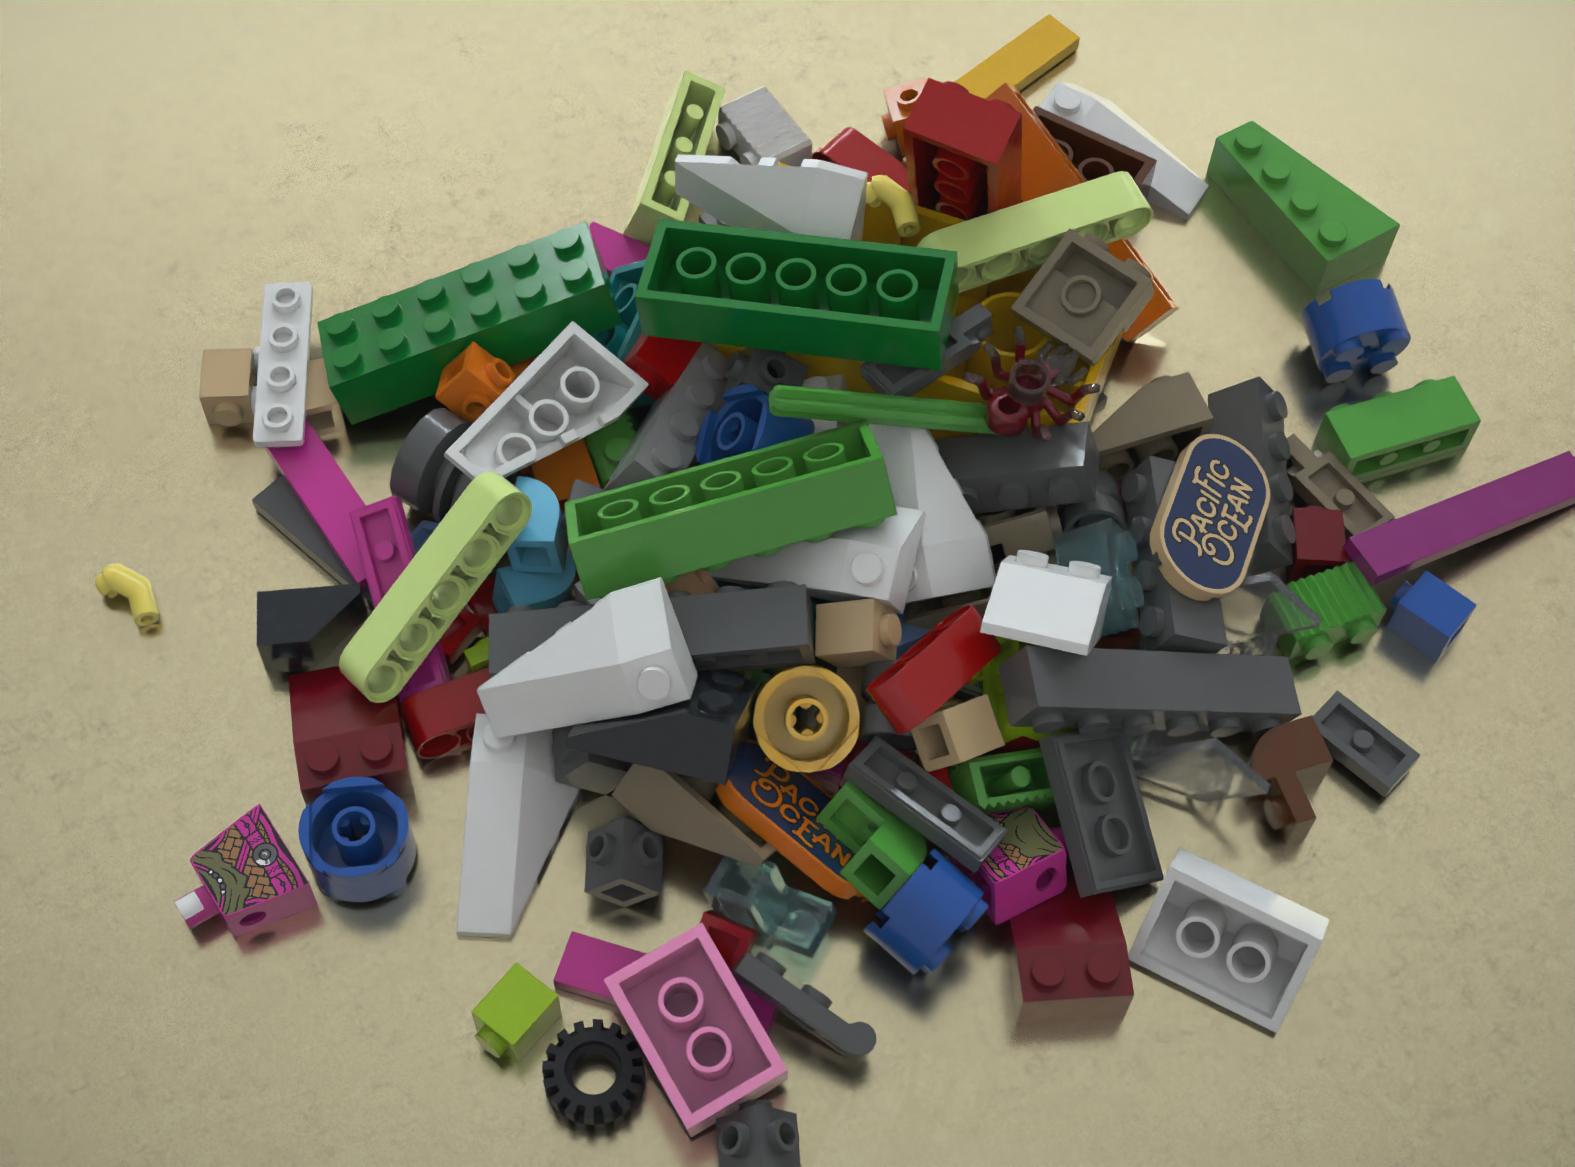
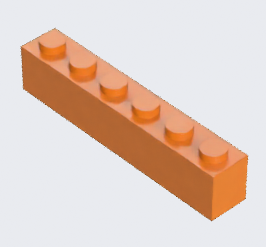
M1005 82L985 98L989 101L991 99L1005 101L1014 107L1017 112L1022 113L1021 200L1023 202L1086 182L1015 86ZM1126 237L1108 243L1109 253L1123 262L1129 258L1144 266L1151 274L1150 279L1153 282L1155 293L1128 331L1122 333V337L1126 342H1136L1177 311L1179 307Z

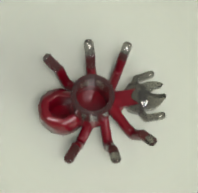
M1017 326L1014 329L1016 341L1015 365L1011 368L1010 373L1005 372L1002 368L1000 355L990 342L983 345L984 351L991 358L994 377L1006 382L1007 386L990 389L984 377L970 372L963 374V380L975 384L978 387L981 398L988 400L984 419L992 432L1002 437L1019 435L1025 429L1028 418H1031L1032 436L1035 439L1042 438L1045 442L1050 441L1052 435L1048 426L1041 424L1040 411L1043 408L1059 426H1063L1071 419L1081 422L1085 418V414L1075 409H1068L1061 414L1047 395L1069 406H1074L1087 394L1098 393L1100 385L1098 383L1081 385L1072 394H1067L1056 388L1063 383L1075 385L1086 375L1088 369L1081 367L1076 374L1069 376L1077 364L1078 351L1075 349L1069 355L1063 356L1069 345L1065 343L1046 356L1053 346V343L1048 341L1038 352L1037 361L1026 360L1024 330L1021 326Z

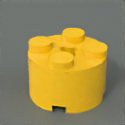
M816 664L787 666L772 674L760 687L755 699L752 722L757 741L770 760L789 771L812 773L836 766L851 752L859 735L860 709L853 690L833 671ZM812 704L818 707L814 716L819 723L814 729L806 725L801 727L800 730L793 727L797 721L793 713L796 707L800 706L808 709Z

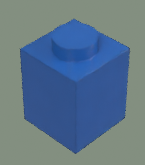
M1426 570L1414 585L1405 581L1396 591L1388 604L1395 610L1386 628L1437 662L1464 629L1477 604Z

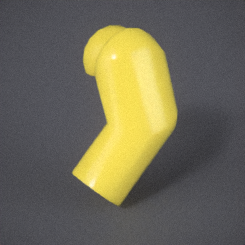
M887 175L872 176V181L867 182L866 204H869L872 208H877L884 202L891 209L898 235L901 237L916 235L921 230V224L913 196Z
M111 564L103 568V573H100L95 580L96 589L102 596L107 594L109 598H114L121 594L128 598L134 623L138 626H148L159 620L160 616L153 589L146 577L122 564Z

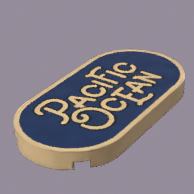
M1205 434L1196 438L1182 450L1176 461L1150 532L1152 555L1156 552L1158 553V557L1162 562V565L1158 568L1164 578L1180 593L1197 601H1209L1212 598L1221 599L1226 597L1243 582L1270 502L1269 482L1262 466L1249 450L1229 437L1219 434Z

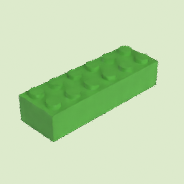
M867 420L564 503L569 546L586 600L598 597L602 599L610 592L662 577L665 585L678 579L681 574L699 569L704 571L719 570L728 566L735 559L750 555L756 557L770 556L779 552L786 545L800 541L809 543L820 542L830 538L834 532L851 527L871 528L881 524L885 518L897 515L884 457Z

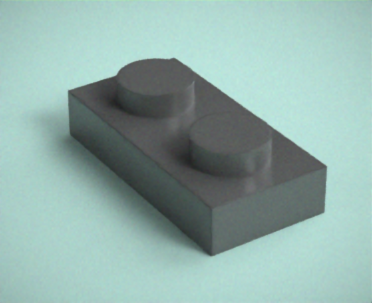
M1338 690L1313 716L1331 756L1383 797L1390 793L1421 756Z

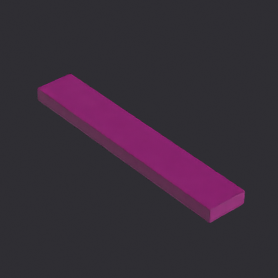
M1570 451L1554 456L1351 536L1342 548L1371 586L1575 504V457Z

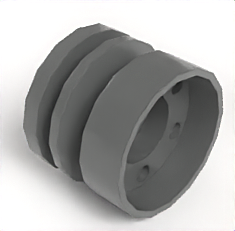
M445 408L434 409L421 418L406 437L392 467L390 478L392 496H397L404 504L424 515L433 513L434 519L440 523L472 481L444 457V453L472 423ZM518 471L507 476L505 479L514 485Z

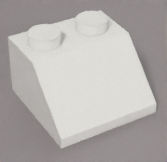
M1018 550L1017 556L1009 555L1000 564L983 617L980 633L1087 656L1101 637L1112 577L1101 575L1100 566L1087 562L1070 561L1069 567L1048 563V555L1030 550Z

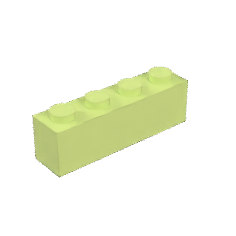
M684 71L665 108L623 233L624 235L651 246L659 219L684 221L689 201L675 192V160L678 154L705 155L726 88L689 71Z

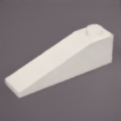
M678 154L676 157V194L730 227L861 241L863 237L867 172L814 159H804L801 166H779L776 158H761L758 165L739 164L738 161L730 156Z
M572 321L444 453V457L471 480L484 472H495L506 478L617 421L647 389L649 384Z
M869 424L884 457L895 506L922 510L926 513L905 605L993 587L996 573L988 534L980 520H977L963 496L964 492L957 479L952 477L939 454V447L929 429Z
M895 506L897 515L885 518L877 526L871 528H847L834 532L830 538L820 542L809 543L800 541L783 546L779 552L765 557L746 556L732 560L728 566L722 569L707 571V573L716 580L759 588H766L768 584L776 581H791L797 585L806 584L810 597L834 602L875 598L896 610L897 613L903 614L926 513L922 510Z
M662 577L610 592L596 602L590 610L557 630L551 638L531 652H526L480 685L477 693L495 737L501 738L640 714L691 698L698 674Z

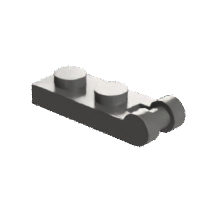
M759 951L757 956L754 957L747 952L740 956L732 968L731 973L735 980L845 1057L863 1056L874 1049L876 1033L869 1024L865 1022L848 1024L829 1010L833 1002L822 992L808 984H804L800 990L786 980L783 976L787 969L769 955Z

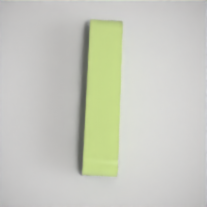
M1120 171L939 229L924 237L917 247L957 251L958 293L1042 266L1069 228L1083 237L1086 233H1091L1108 244L1132 236L1144 229L1153 217V210L1128 172Z
M484 472L470 482L340 656L339 668L341 673L371 702L383 703L393 699L412 677L527 525L532 514V503L528 496L495 472Z

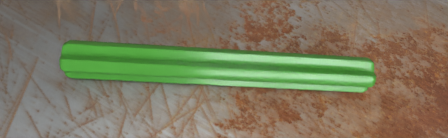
M786 385L775 386L768 396L769 412L779 417L851 423L867 420L868 424L997 435L996 432L987 426L984 419L987 403Z

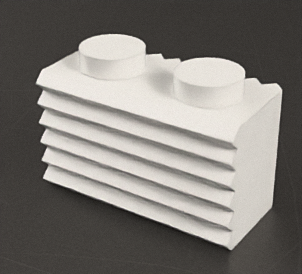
M762 86L720 107L718 125L716 126L717 137L726 150L733 149L737 153L741 164L758 165L761 158H776L778 162L786 165L801 166L804 159H812L813 144L811 139L807 138L806 133L802 132L801 127L797 126L796 121L792 120L791 115L787 114L786 109L782 108L781 103L777 102L776 97L772 96L771 91L768 92L766 86Z

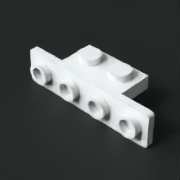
M310 282L268 283L264 286L260 347L254 348V369L257 376V386H252L251 409L254 415L253 441L258 448L291 447L304 444L313 288Z

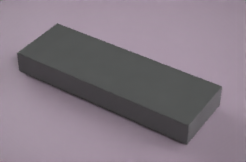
M878 736L848 765L843 775L845 779L974 873L978 871L999 846L1008 832L1003 826Z

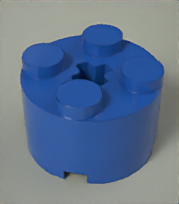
M1364 279L1340 285L1330 290L1332 299L1320 306L1317 299H1315L1303 310L1301 321L1317 367L1323 373L1328 383L1341 382L1349 378L1353 371L1369 368L1372 374H1380L1391 370L1398 364L1396 356L1408 346L1411 340L1393 287L1388 284L1387 288H1384L1381 280Z
M751 384L738 385L721 397L727 400V402L718 413L710 410L705 417L696 443L697 462L703 465L814 434L815 425L811 419L772 415L769 412V393Z
M368 777L343 778L322 789L323 794L311 805L309 802L303 810L298 829L300 844L312 875L324 893L331 898L344 901L367 902L401 890L407 882V876L413 867L416 856V842L404 802L398 795L396 796L392 791L385 788L383 783Z
M935 847L925 857L933 865L928 868L922 863L882 909L876 913L884 921L881 926L878 927L872 921L863 930L913 975L920 969L926 974L928 972L933 973L953 949L946 940L956 929L961 932L965 929L968 931L989 906L981 899L985 891Z

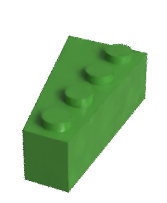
M1253 120L1216 137L1207 174L1315 296L1387 259L1400 224Z

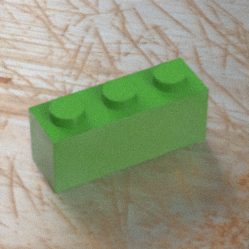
M1454 375L1436 381L1434 379H1426L1412 388L1395 393L1391 391L1381 392L1370 400L1350 405L1344 403L1337 405L1325 413L1315 441L1323 454L1330 451L1357 479H1362L1467 448L1481 419Z

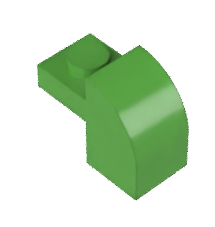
M850 781L844 784L816 817L822 825L855 853L854 857L840 871V874L879 910L910 878L926 857L927 845L925 836Z

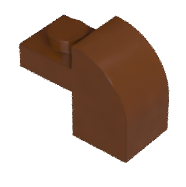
M1312 715L1277 725L1267 731L1257 742L1242 777V795L1245 804L1265 799L1264 810L1267 820L1273 829H1279L1286 845L1304 840L1307 837L1317 817L1303 788L1322 783L1333 762V758Z

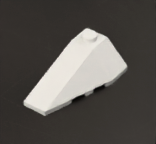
M1058 81L1039 106L1156 159L1157 162L1149 195L1146 198L1147 202L1188 221L1207 193L1209 185L1113 102L1073 83Z
M476 713L469 769L457 936L512 938L538 884L537 878L550 851L554 850L560 838V830L564 821L580 796L581 788L558 783L555 780L552 729L496 738L487 715Z

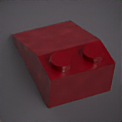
M339 666L288 676L293 744L300 791L306 806L309 802L311 805L323 794L322 789L334 781L348 777L373 778L383 783L385 788L392 791L396 796L398 795L400 799L415 796L398 695L387 702H371L341 673Z
M1066 864L1067 886L1062 893L1003 922L1016 1025L1124 1018L1134 997L1127 944L1112 892L1080 898L1071 864Z

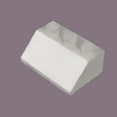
M1179 848L1166 872L1128 957L1130 961L1277 1033L1323 942L1329 919L1183 848Z

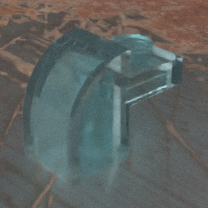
M724 856L703 891L714 912L758 931L755 944L771 950L775 944L813 959L837 915L832 902L787 886L777 864L768 860L760 867H756Z

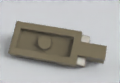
M1294 433L1287 438L1290 446V458L1286 460L1287 477L1291 482L1292 488L1310 506L1343 510L1346 541L1351 536L1395 519V516L1330 451L1323 454L1316 449L1312 452Z

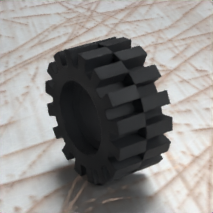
M593 1019V1027L584 1028L583 1020L573 1023L575 1031L568 1034L564 1028L557 1034L558 1043L556 1045L550 1043L546 1050L547 1061H543L542 1073L549 1104L553 1111L557 1110L559 1112L560 1119L566 1124L570 1120L574 1121L576 1129L586 1131L587 1125H595L596 1132L606 1130L605 1123L613 1121L616 1127L624 1122L623 1115L626 1112L632 1115L638 1108V1098H643L645 1091L644 1080L646 1078L641 1049L636 1047L635 1038L629 1032L623 1035L621 1026L612 1022L610 1028L603 1026L602 1019ZM591 1056H600L606 1058L614 1065L616 1069L615 1081L603 1093L586 1094L574 1085L572 1080L573 1071L583 1059Z

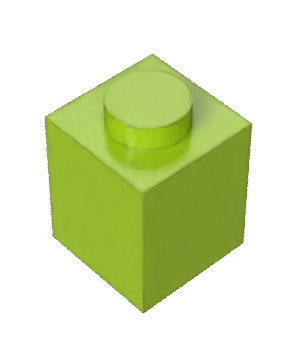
M517 962L471 1011L476 1030L478 1031L474 1035L476 1040L493 1056L500 1058L505 1053L517 1064L562 1015L559 996Z

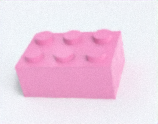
M703 923L696 925L603 979L690 1137L715 1124L717 1118L737 1111L739 1104L755 1100L788 1080V1070Z

